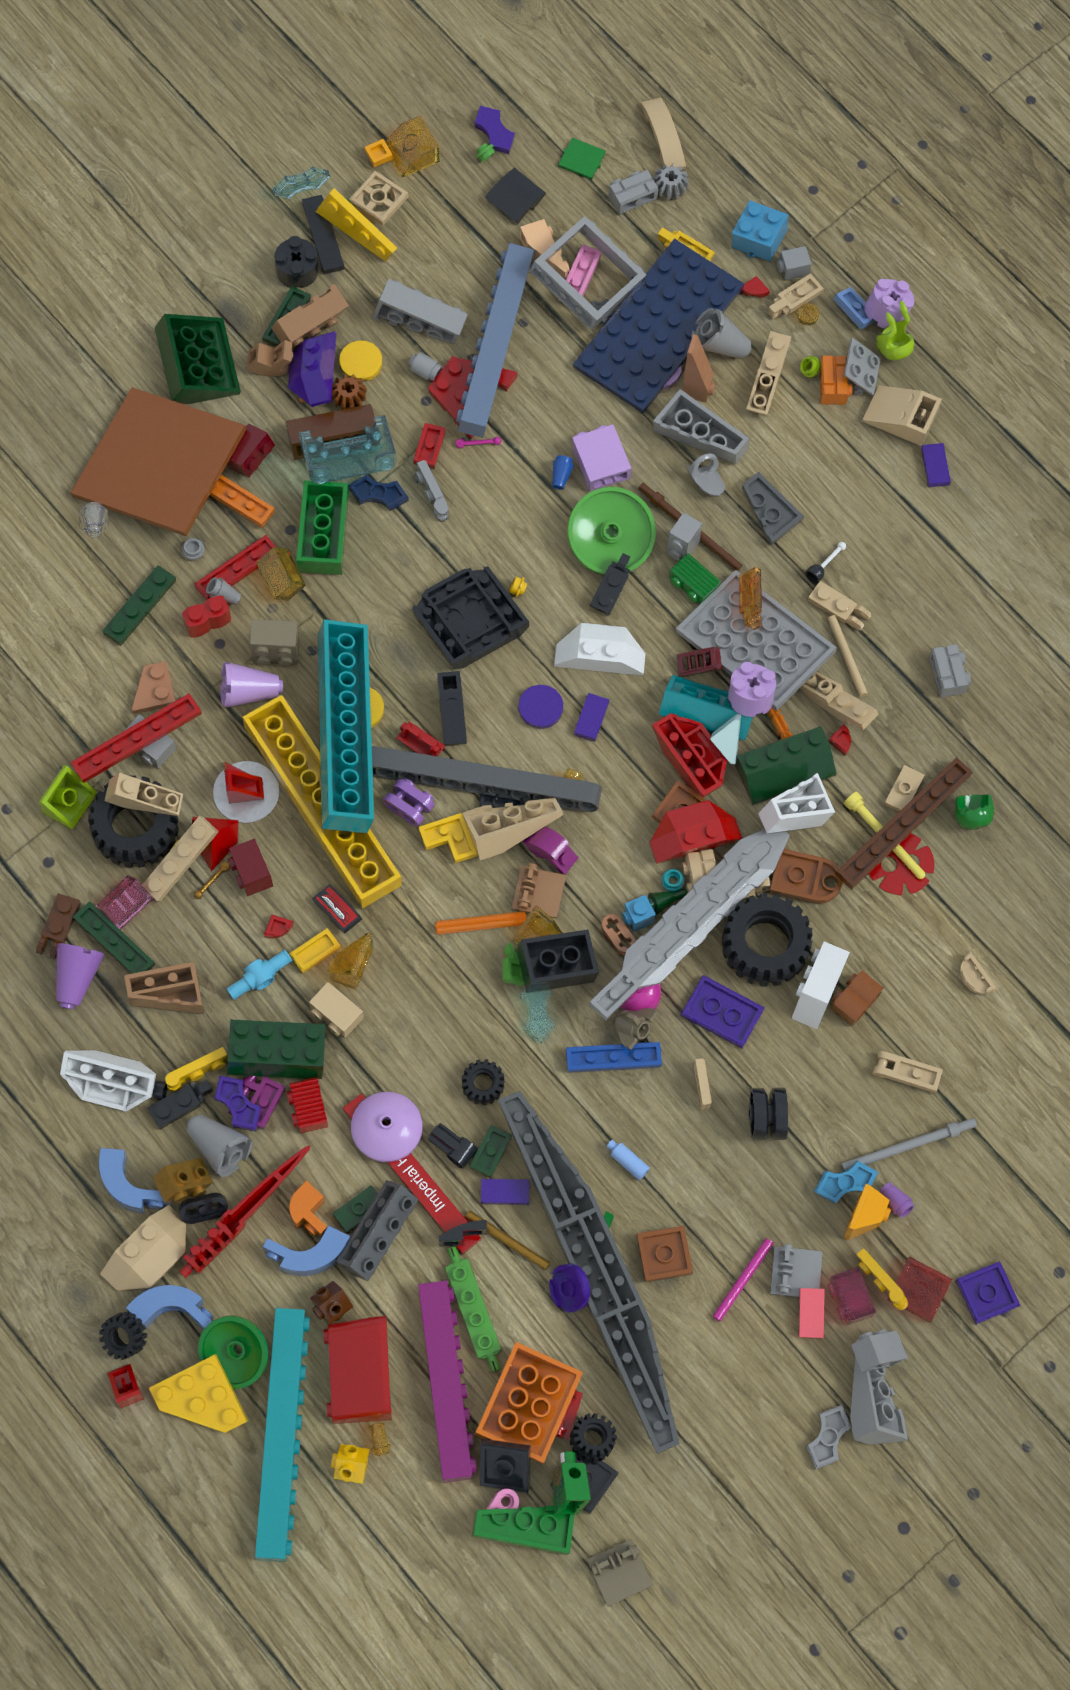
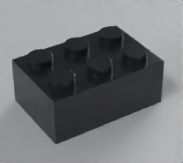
M589 929L522 939L516 949L526 993L593 983L599 974Z

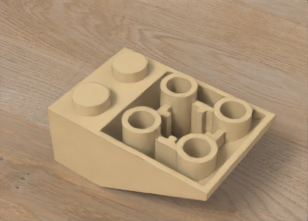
M879 385L862 422L922 446L939 411L942 399L920 390Z

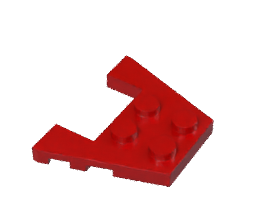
M452 356L428 387V393L444 411L450 414L459 427L460 423L456 422L459 409L463 410L465 406L461 404L464 391L468 392L470 388L466 386L469 373L473 374L475 369L471 368L472 361ZM502 368L497 386L507 391L516 380L518 373ZM465 433V435H466L469 439H472L473 436H474V435H470V434H466V433Z

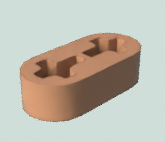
M609 914L603 918L601 925L603 934L615 951L625 956L628 948L625 946L620 947L621 939L619 937L625 942L630 941V947L636 942L634 936L619 916ZM609 921L612 924L617 923L616 930L618 933H616L613 930V928H607Z

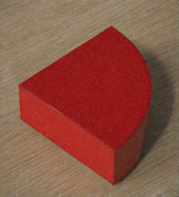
M755 276L744 284L741 293L745 296H759V298L768 296L770 290Z
M845 724L828 740L844 756L847 755L851 746L850 732Z
M271 914L264 938L274 939L284 936L291 930L294 921Z

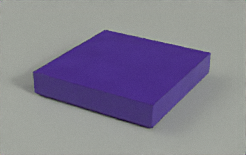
M1000 1261L955 1280L975 1325L1020 1307V1303Z

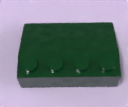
M164 314L155 326V332L171 400L178 403L192 404L239 395L241 390L223 318Z

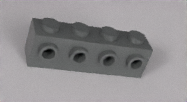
M386 1180L336 1262L353 1276L369 1281L394 1238L400 1232L407 1217L413 1211L418 1199L401 1184Z

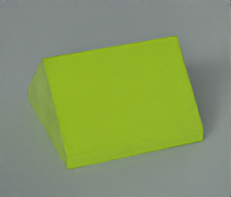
M64 765L39 801L43 814L73 829L94 799L97 791L85 782L83 784L79 776L67 765Z

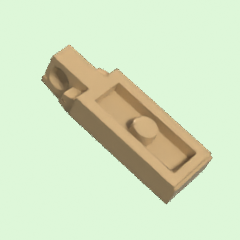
M809 274L780 292L777 298L774 299V304L769 306L768 315L772 319H775L782 313L786 316L822 294L824 288L812 274Z

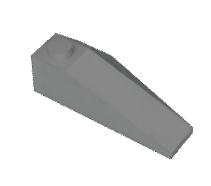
M855 1357L850 1413L851 1430L854 1440L869 1445L908 1440L903 1413L901 1409H896L892 1399L895 1392L893 1387L888 1386L884 1378L886 1369L861 1372Z

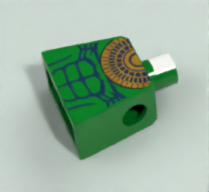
M567 1451L560 1454L561 1464L553 1472L552 1476L554 1515L579 1514L591 1500L585 1463H576L575 1452Z

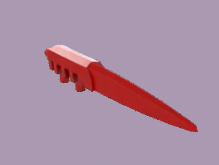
M310 1146L304 1147L258 1184L232 1210L228 1209L222 1215L220 1221L218 1220L215 1223L216 1228L209 1229L207 1231L208 1236L205 1239L200 1238L198 1240L199 1245L192 1246L189 1249L190 1254H186L183 1257L187 1264L179 1271L185 1279L194 1270L200 1274L245 1228V1223L309 1152Z

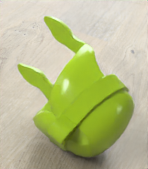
M903 301L899 302L904 320L895 322L890 313L886 312L889 326L883 330L881 335L876 337L877 341L875 344L877 350H880L883 356L891 361L904 359L914 350L913 336L905 332V328L910 322V317Z

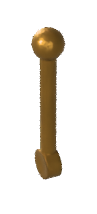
M222 862L220 869L200 890L194 892V897L201 899L204 891L223 872L229 870V864Z

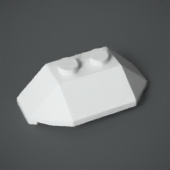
M580 623L556 644L554 667L643 676L646 653L626 627Z
M96 1050L65 1051L60 1075L66 1079L81 1100L123 1111H128L151 1098L156 1073L139 1061Z

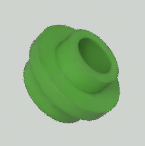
M487 143L483 144L476 150L478 154L475 157L480 159L481 162L490 158L495 153L493 144L489 146Z

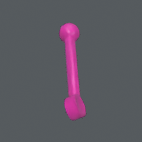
M500 437L473 441L458 439L456 446L461 449L465 445L491 443L500 445L502 440Z

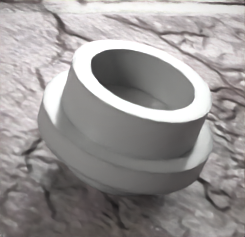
M195 538L188 539L182 546L183 555L189 560L201 558L204 554L203 543Z

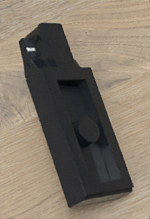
M622 553L618 563L612 561L589 605L590 607L608 616L610 615L629 577L630 569L626 568L630 556Z
M208 1080L197 1086L194 1082L177 1090L147 1109L160 1130L201 1107V1104L205 1102L204 1096L213 1092V1088Z

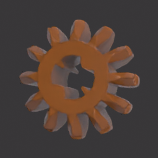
M344 373L343 379L336 377L335 383L332 384L331 399L334 400V405L336 407L341 406L342 410L347 407L362 406V402L366 400L367 388L363 385L361 378L356 379L354 374L347 378Z

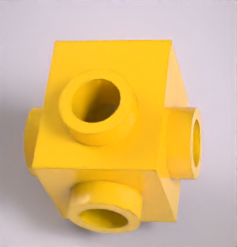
M340 1444L338 1453H333L331 1468H335L334 1479L363 1484L370 1449Z

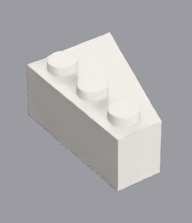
M817 773L807 781L799 783L793 789H789L771 799L758 814L766 833L822 826L835 811Z
M823 942L820 950L815 949L811 959L814 965L813 967L808 965L803 977L807 981L805 984L801 982L797 990L796 996L800 998L791 1019L818 1029L850 952L827 942Z

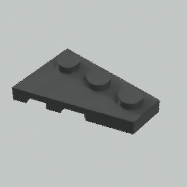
M760 472L743 484L742 490L771 546L803 520L804 516Z

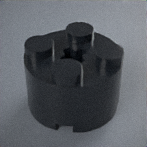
M291 236L277 247L274 254L277 277L283 285L289 288L291 286H302L304 288L316 280L318 276V255L313 244L298 236Z

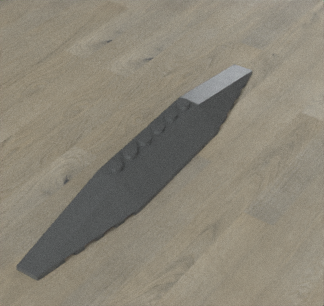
M521 1091L499 1099L498 1102L567 1263L579 1266L589 1280L590 1297L587 1307L656 1454L679 1445V1438L670 1407L651 1320L591 1188L569 1161L560 1145L556 1143L547 1127L543 1125Z

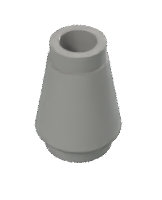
M212 578L206 588L210 598L224 596L226 602L236 605L241 597V594L222 578Z

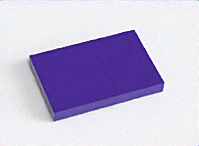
M702 975L680 1016L743 1049L765 1007Z

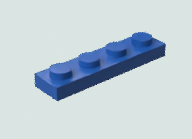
M660 1042L636 1043L632 1050L624 1047L623 1044L566 1047L568 1073L662 1067Z

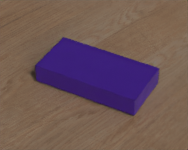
M944 443L922 445L921 451L928 487L950 485L951 480Z
M588 693L574 731L575 736L596 742L610 699Z
M481 1179V1204L529 1205V1179Z

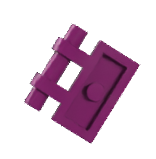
M247 1076L243 1078V1092L246 1097L249 1091L255 1092L251 1103L261 1107L258 1128L264 1130L285 1091V1086L266 1077H263L259 1085L255 1083L257 1076Z

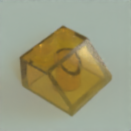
M421 115L401 123L385 141L393 155L392 161L402 178L440 162V148Z

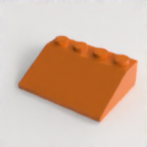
M515 1342L474 1437L481 1440L489 1439L531 1445L530 1459L544 1464L583 1372Z

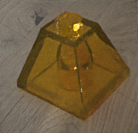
M366 933L338 952L336 959H331L327 972H330V981L357 990L374 949L371 933Z

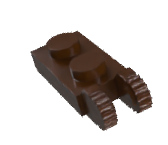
M57 894L41 933L42 937L36 948L37 954L42 955L48 940H51L54 943L50 950V958L56 959L58 943H65L74 921L73 916L80 907V900Z

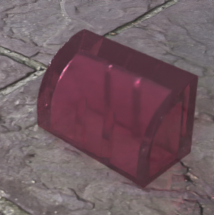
M127 875L96 907L121 930L153 897L136 878Z

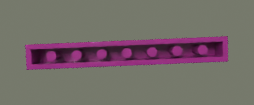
M447 1280L418 1284L443 1483L471 1480L473 1477L472 1473L477 1472L475 1457H470L469 1448L474 1446L472 1432L467 1433L466 1423H470L469 1408H464L463 1399L467 1398L466 1384L460 1383L459 1374H464L462 1359L457 1360L456 1350H461L459 1335H454L453 1326L458 1325L456 1311H451L450 1302L455 1301L453 1287H448Z

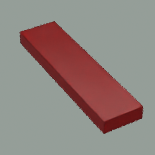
M265 535L194 583L195 588L205 600H208L210 596L207 594L206 588L212 578H222L230 586H233L279 555V550L268 536Z

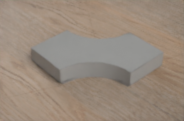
M842 1405L819 1414L821 1423L819 1435L806 1446L815 1470L839 1461L837 1451L839 1439L846 1431L852 1428Z

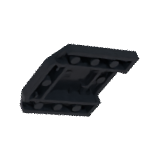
M488 566L483 567L484 570L472 571L471 568L463 569L426 589L421 595L422 599L417 606L414 605L412 608L417 620L453 669L465 668L517 639L530 626L529 620Z

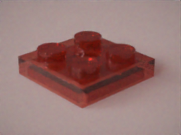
M909 1256L896 1284L908 1300V1306L905 1310L931 1323L953 1279Z

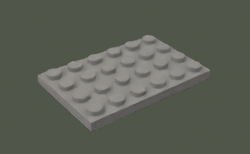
M737 570L676 627V633L698 650L719 647L722 669L731 676L744 662H751L752 664L761 665L768 670H772L775 673L776 689L772 705L775 711L836 652L837 648Z

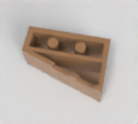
M333 284L326 293L321 296L316 295L312 298V301L295 308L278 319L271 328L280 342L284 340L290 341L293 348H296L304 341V338L308 336L312 338L321 333V328L325 326L331 328L339 322L337 318L349 305L337 286Z
M194 962L124 975L131 1006L204 1014Z

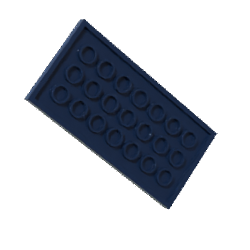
M674 238L646 273V277L632 290L573 363V368L641 413H644L662 391L667 381L686 361L687 352L692 340V330L696 332L698 325L695 323L700 315L709 308H717L724 313L744 288V283Z

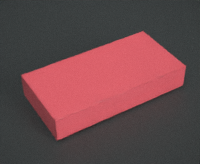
M799 1289V1337L824 1338L825 1289Z

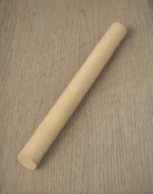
M835 615L829 616L827 620L860 697H864L868 692Z

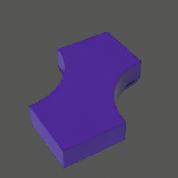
M480 106L475 120V128L487 135L490 142L489 145L493 144L495 151L509 154L515 133L506 129L501 123L500 110Z
M219 1076L214 1097L215 1101H219L229 1108L232 1113L233 1128L256 1132L261 1107L251 1103L246 1098L243 1092V1080Z

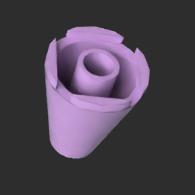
M223 662L221 670L223 680L222 684H220L221 704L223 707H233L273 699L283 692V680H279L278 675L230 662Z

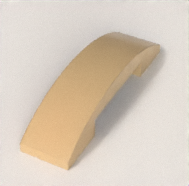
M662 98L641 102L647 122H650L658 144L662 164L670 167L673 163L675 168L681 166L682 169H686L682 147L674 122Z

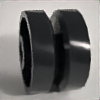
M785 1087L772 1088L769 1094V1103L767 1092L764 1088H751L749 1125L752 1140H765L768 1135V1126L774 1140L787 1139L788 1101Z

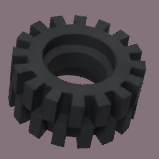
M479 1059L476 1060L475 1064L472 1062L468 1068H465L464 1075H462V1088L464 1095H467L469 1101L473 1100L474 1104L477 1105L478 1102L486 1105L487 1102L492 1104L495 1099L498 1100L500 1098L505 1082L504 1073L501 1072L500 1066L497 1067L493 1061L489 1063L487 1059H484V1062H480ZM480 1074H486L492 1079V1086L487 1090H479L474 1085L475 1078Z
M121 1312L107 1319L101 1325L103 1329L99 1331V1334L103 1335V1337L99 1338L100 1343H105L102 1348L103 1350L108 1348L107 1354L109 1356L114 1354L113 1359L121 1358V1360L130 1358L140 1352L143 1346L146 1345L147 1341L144 1339L147 1338V1333H143L146 1327L145 1325L140 1326L142 1320L140 1318L135 1320V1314L129 1315V1312ZM119 1327L123 1328L128 1334V1344L120 1340L118 1336Z
M589 1413L584 1418L580 1417L570 1433L571 1439L569 1441L570 1445H573L572 1451L579 1452L578 1458H581L583 1455L586 1462H589L590 1458H592V1463H597L598 1459L603 1461L606 1456L608 1457L617 1439L615 1427L611 1428L612 1422L609 1420L606 1423L604 1421L606 1417L603 1415L598 1419V1414L596 1413L592 1417H590ZM589 1430L597 1432L602 1438V1443L597 1446L589 1444L584 1438V1433Z

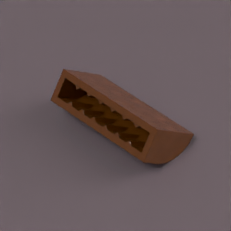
M371 404L286 421L294 460L380 443L378 426Z

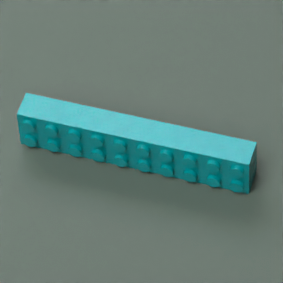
M324 619L318 632L322 829L368 833L374 821L368 625Z

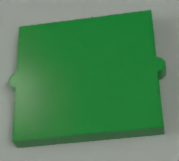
M572 137L567 149L563 150V156L558 167L592 180L597 169L601 168V161L606 151Z

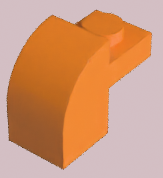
M308 1181L293 1194L289 1206L290 1215L297 1229L305 1223L304 1228L313 1237L317 1234L322 1238L327 1226L314 1213L325 1203L324 1196Z

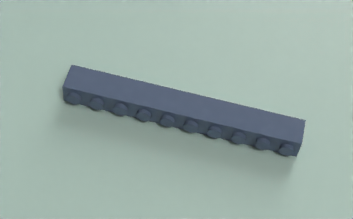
M509 243L508 250H503L500 263H504L503 268L498 267L495 280H498L499 283L498 285H493L490 297L494 298L493 303H488L485 314L489 315V319L483 321L481 328L484 337H479L476 346L479 355H474L471 368L475 370L473 374L469 373L466 386L470 388L468 392L464 391L461 404L465 406L463 410L459 409L456 422L460 423L459 432L481 438L484 437L534 249Z

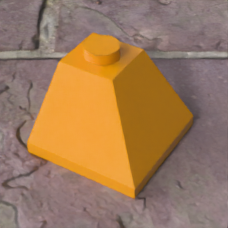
M865 1184L853 1211L844 1239L850 1240L878 1228L882 1221L887 1222L891 1211L887 1207L890 1200L872 1186Z

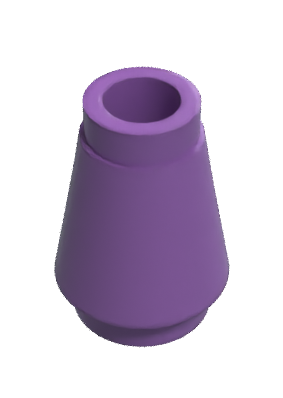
M891 1182L884 1185L880 1190V1193L890 1200L888 1205L894 1215L903 1218L913 1210L915 1206L912 1203L913 1199L892 1185Z

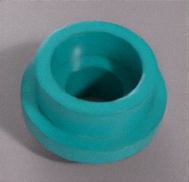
M676 869L667 870L661 879L662 886L670 892L680 890L685 881L683 874ZM674 878L676 879L677 883L671 884L669 883V879Z

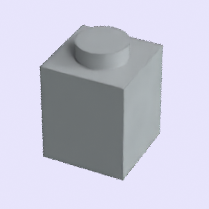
M806 246L781 251L777 267L779 273H783L785 281L810 274L812 264Z

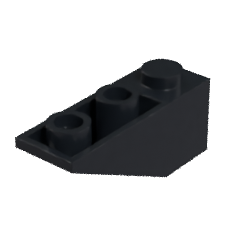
M460 671L437 673L444 745L467 744Z

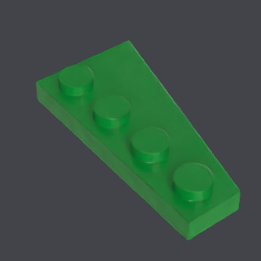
M554 1505L534 1508L477 1510L474 1515L472 1537L568 1555L571 1549L575 1514L554 1515Z

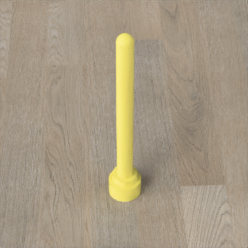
M857 791L854 792L843 804L849 810L857 811L877 833L883 826L864 806L863 797ZM898 845L893 852L918 879H923L925 872Z

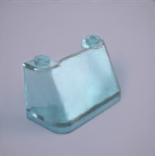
M386 416L374 417L375 424L370 429L369 426L365 427V435L323 443L322 436H318L317 439L313 438L310 431L299 432L302 457L310 480L316 484H323L387 471L396 465L397 458Z

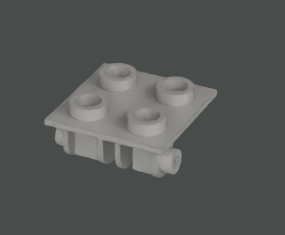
M851 338L844 376L855 383L853 386L855 394L862 395L866 391L873 396L881 358L857 340Z
M783 1244V1247L774 1246L770 1294L799 1297L800 1288L820 1289L822 1251L792 1248L790 1244Z

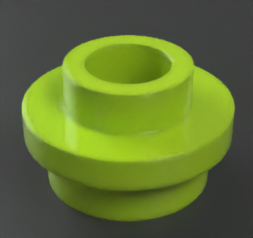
M815 356L805 357L800 363L801 372L809 378L815 377L821 368L820 360Z

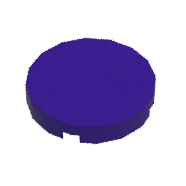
M548 685L531 686L523 692L519 699L518 710L520 717L527 725H532L538 729L552 727L559 721L563 713L561 695L556 689Z
M572 1263L559 1265L553 1270L552 1279L549 1281L550 1295L556 1306L564 1309V1312L580 1311L589 1301V1280L579 1266Z

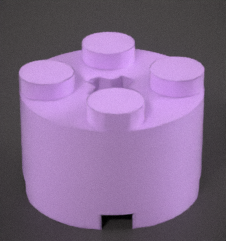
M880 279L865 304L867 317L870 320L874 319L877 321V325L881 328L889 326L886 312L890 313L895 322L904 320L900 311L899 301L905 303L908 314L914 305V297L909 290V284L905 281Z
M751 662L742 663L741 667L733 672L730 680L728 700H730L734 711L747 717H754L762 712L763 714L767 713L773 705L776 689L775 673L761 665L752 664Z

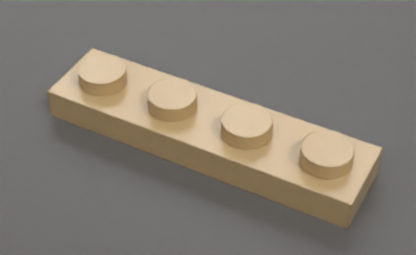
M199 816L146 879L142 887L156 901H162L219 831L203 816Z

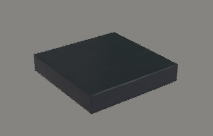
M482 1439L480 1442V1486L511 1489L528 1493L530 1489L531 1445Z
M576 1451V1463H585L591 1499L583 1510L591 1514L619 1472L605 1462L600 1461V1459H598L597 1463H592V1458H590L589 1462L584 1461L585 1456L582 1455L581 1458H578L579 1452Z

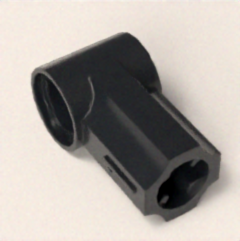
M441 1123L432 1130L428 1137V1141L447 1154V1158L462 1169L478 1150L468 1139L460 1138Z

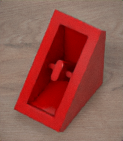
M131 1364L108 1372L116 1402L121 1409L144 1400Z

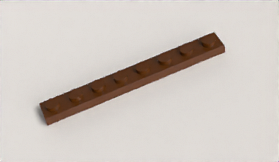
M956 757L841 866L835 875L852 890L950 797L973 772Z

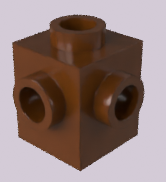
M334 1281L319 1288L310 1297L314 1304L312 1308L314 1314L319 1320L324 1318L329 1324L340 1320L347 1311L354 1307L343 1289Z

